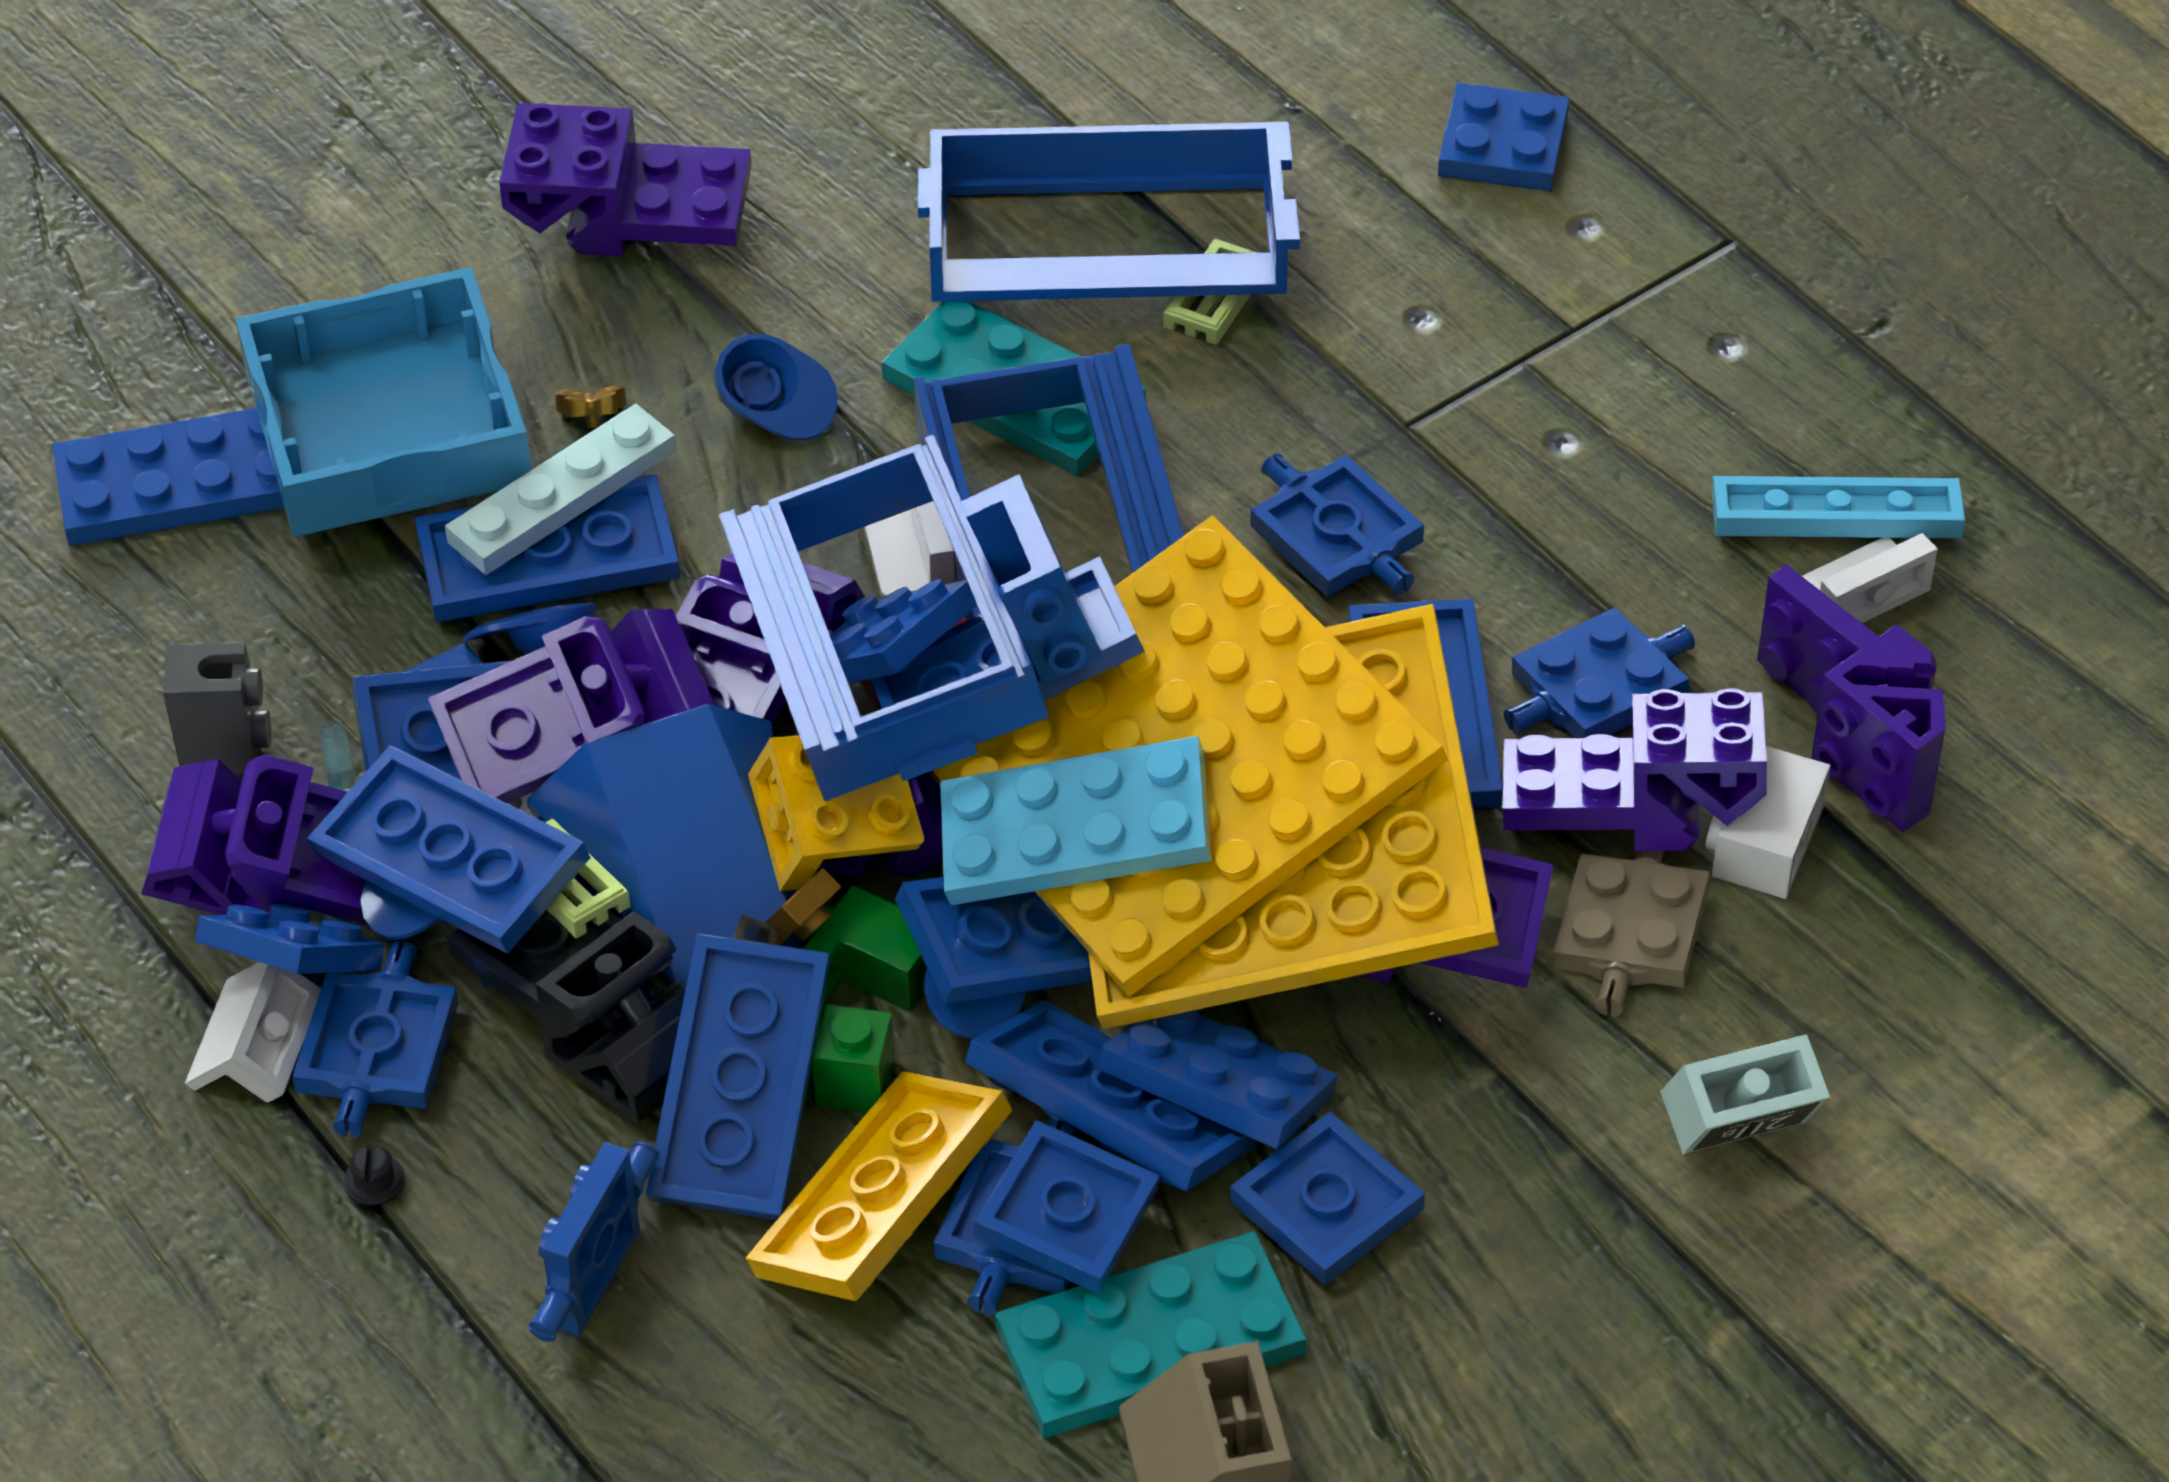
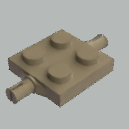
M1638 851L1634 860L1581 853L1553 950L1554 969L1586 973L1602 981L1595 1008L1599 1013L1607 1016L1611 1003V1017L1622 1014L1627 989L1630 985L1636 986L1653 983L1684 988L1710 890L1709 871L1661 864L1664 851Z

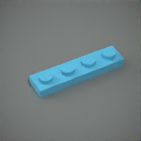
M1713 476L1711 495L1715 536L1913 538L1923 533L1927 538L1963 537L1965 516L1959 478Z

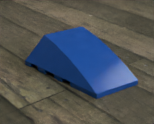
M711 704L693 708L585 743L527 799V807L537 819L544 820L545 823L554 819L567 833L583 841L588 853L628 890L631 907L619 913L623 919L635 911L669 935L677 950L672 954V963L661 970V972L670 984L674 982L679 984L687 981L696 933L769 944L757 930L795 894V890L779 891L748 777L749 771L770 738H773L771 721ZM793 932L780 946L802 949V941Z

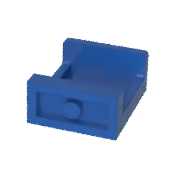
M1018 474L961 501L960 504L1000 584L998 593L1042 682L1046 685L1054 683L1105 659L1063 563L1020 475Z

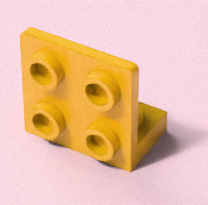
M799 735L770 738L748 773L779 891L801 889L812 878L824 859L916 850L924 841L908 780L903 781L900 773L824 801Z

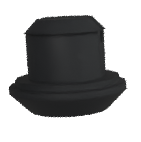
M369 1146L360 1148L352 1155L349 1163L350 1167L344 1176L345 1191L352 1200L359 1204L374 1206L394 1199L401 1192L405 1182L404 1169L397 1160L392 1158L387 1149L377 1146L375 1151H370Z

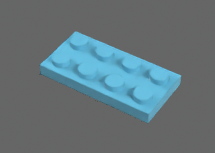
M1199 736L940 781L944 893L950 905L1212 861L1205 757Z

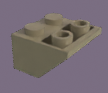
M1258 1341L1187 1354L1119 1406V1417L1136 1482H1291L1292 1459Z

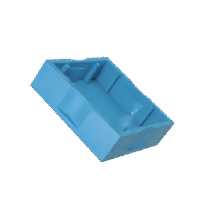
M472 267L387 285L381 289L356 297L318 300L235 318L246 375L293 537L499 491L532 470L527 431L508 374L496 358L491 323Z

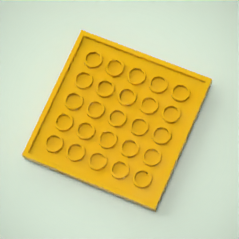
M1213 515L1115 586L1145 652L1121 663L1117 667L1089 678L1057 696L1044 700L1049 714L1048 718L976 744L977 754L928 772L941 787L940 781L1199 736L1205 757L1212 861L1034 891L1128 997L1143 988L1448 761L1443 745Z
M1433 604L1325 628L1443 745L1448 761L1132 996L1128 997L1088 952L1096 1013L1103 1030L1499 945L1441 636Z

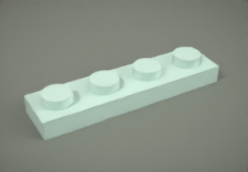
M635 403L446 524L447 543L482 573L488 575L677 452L675 435Z

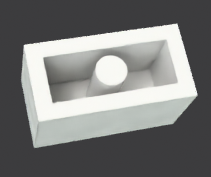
M1766 746L1767 795L1728 826L1713 816L1705 847L1715 850L1711 877L1787 899L1824 808L1831 765Z

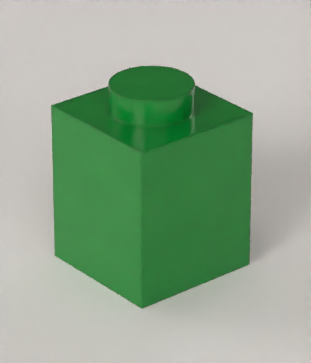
M825 1004L812 1055L816 1106L867 1113L889 1087L895 1062L892 1013Z

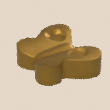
M622 385L607 386L596 393L587 392L585 394L570 389L560 390L555 393L556 411L565 413L566 417L586 416L587 428L599 427L598 415L617 413L618 408L627 404L625 387Z

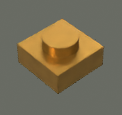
M822 868L781 906L757 932L771 945L780 946L793 932L803 942L832 915L823 904L841 886Z

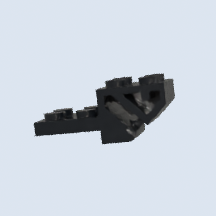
M562 891V893L577 907V905ZM545 910L508 954L459 928L447 936L450 956L541 1021L544 1052L547 1059L637 1124L663 1105L687 981L679 984L674 982L670 986L660 989L650 982L652 977L672 963V954L677 950L668 934L635 911L624 919H620L607 910L609 918L607 921L600 925H596L592 920L585 923L587 933L575 938L567 928Z

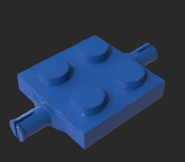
M1274 453L1273 458L1269 456L1264 461L1261 468L1262 473L1276 483L1280 489L1275 496L1251 509L1250 526L1327 598L1362 577L1376 575L1395 595H1401L1402 589L1404 592L1408 591L1414 582V575L1402 567L1395 558L1423 542L1424 524L1347 455L1340 457L1323 468L1304 473L1298 472L1280 453Z
M1614 607L1512 657V675L1530 692L1532 698L1511 709H1506L1504 711L1505 722L1510 730L1513 729L1514 734H1519L1523 730L1546 720L1567 729L1575 738H1586L1594 734L1612 735L1633 724L1632 694H1649L1661 689L1689 693V678L1669 659L1687 650H1692L1695 647L1694 636L1689 628L1686 629V625L1681 624L1655 639L1649 638L1647 635L1642 634Z
M400 940L393 941L390 944L388 957L381 972L362 975L326 972L292 1077L296 1093L335 1097L342 1100L337 1118L333 1123L334 1130L342 1136L347 1137L349 1129L351 1137H357L361 1134L367 1109L371 1104L382 1103L427 1109L459 1002L456 987L422 983L409 976L418 950L408 941H404L403 948H401Z
M1053 1118L1049 1120V1126L1071 1136L1077 1131V1128L1068 1122H1063L1061 1126V1121ZM990 1139L971 1161L934 1240V1258L973 1269L980 1273L979 1279L967 1302L971 1309L980 1313L984 1305V1315L995 1313L998 1301L1007 1283L1023 1284L1056 1294L1067 1290L1071 1282L973 1237L976 1219L1021 1146L1011 1145L994 1139Z
M638 1141L633 1144L630 1151L604 1142L592 1164H584L578 1170L572 1183L568 1205L560 1218L553 1217L549 1220L539 1243V1256L544 1259L547 1280L545 1285L546 1298L534 1319L529 1323L530 1332L537 1338L553 1342L557 1338L559 1330L580 1337L640 1232L638 1218L639 1197L644 1191V1182L660 1158L659 1152L652 1145Z

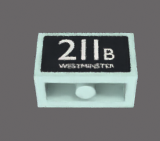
M1807 1034L1683 1065L1660 1091L1682 1154L1805 1123L1830 1098Z

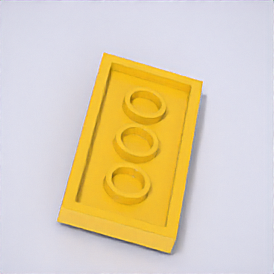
M902 1071L746 1256L745 1259L755 1277L857 1301L1013 1111L1003 1091Z

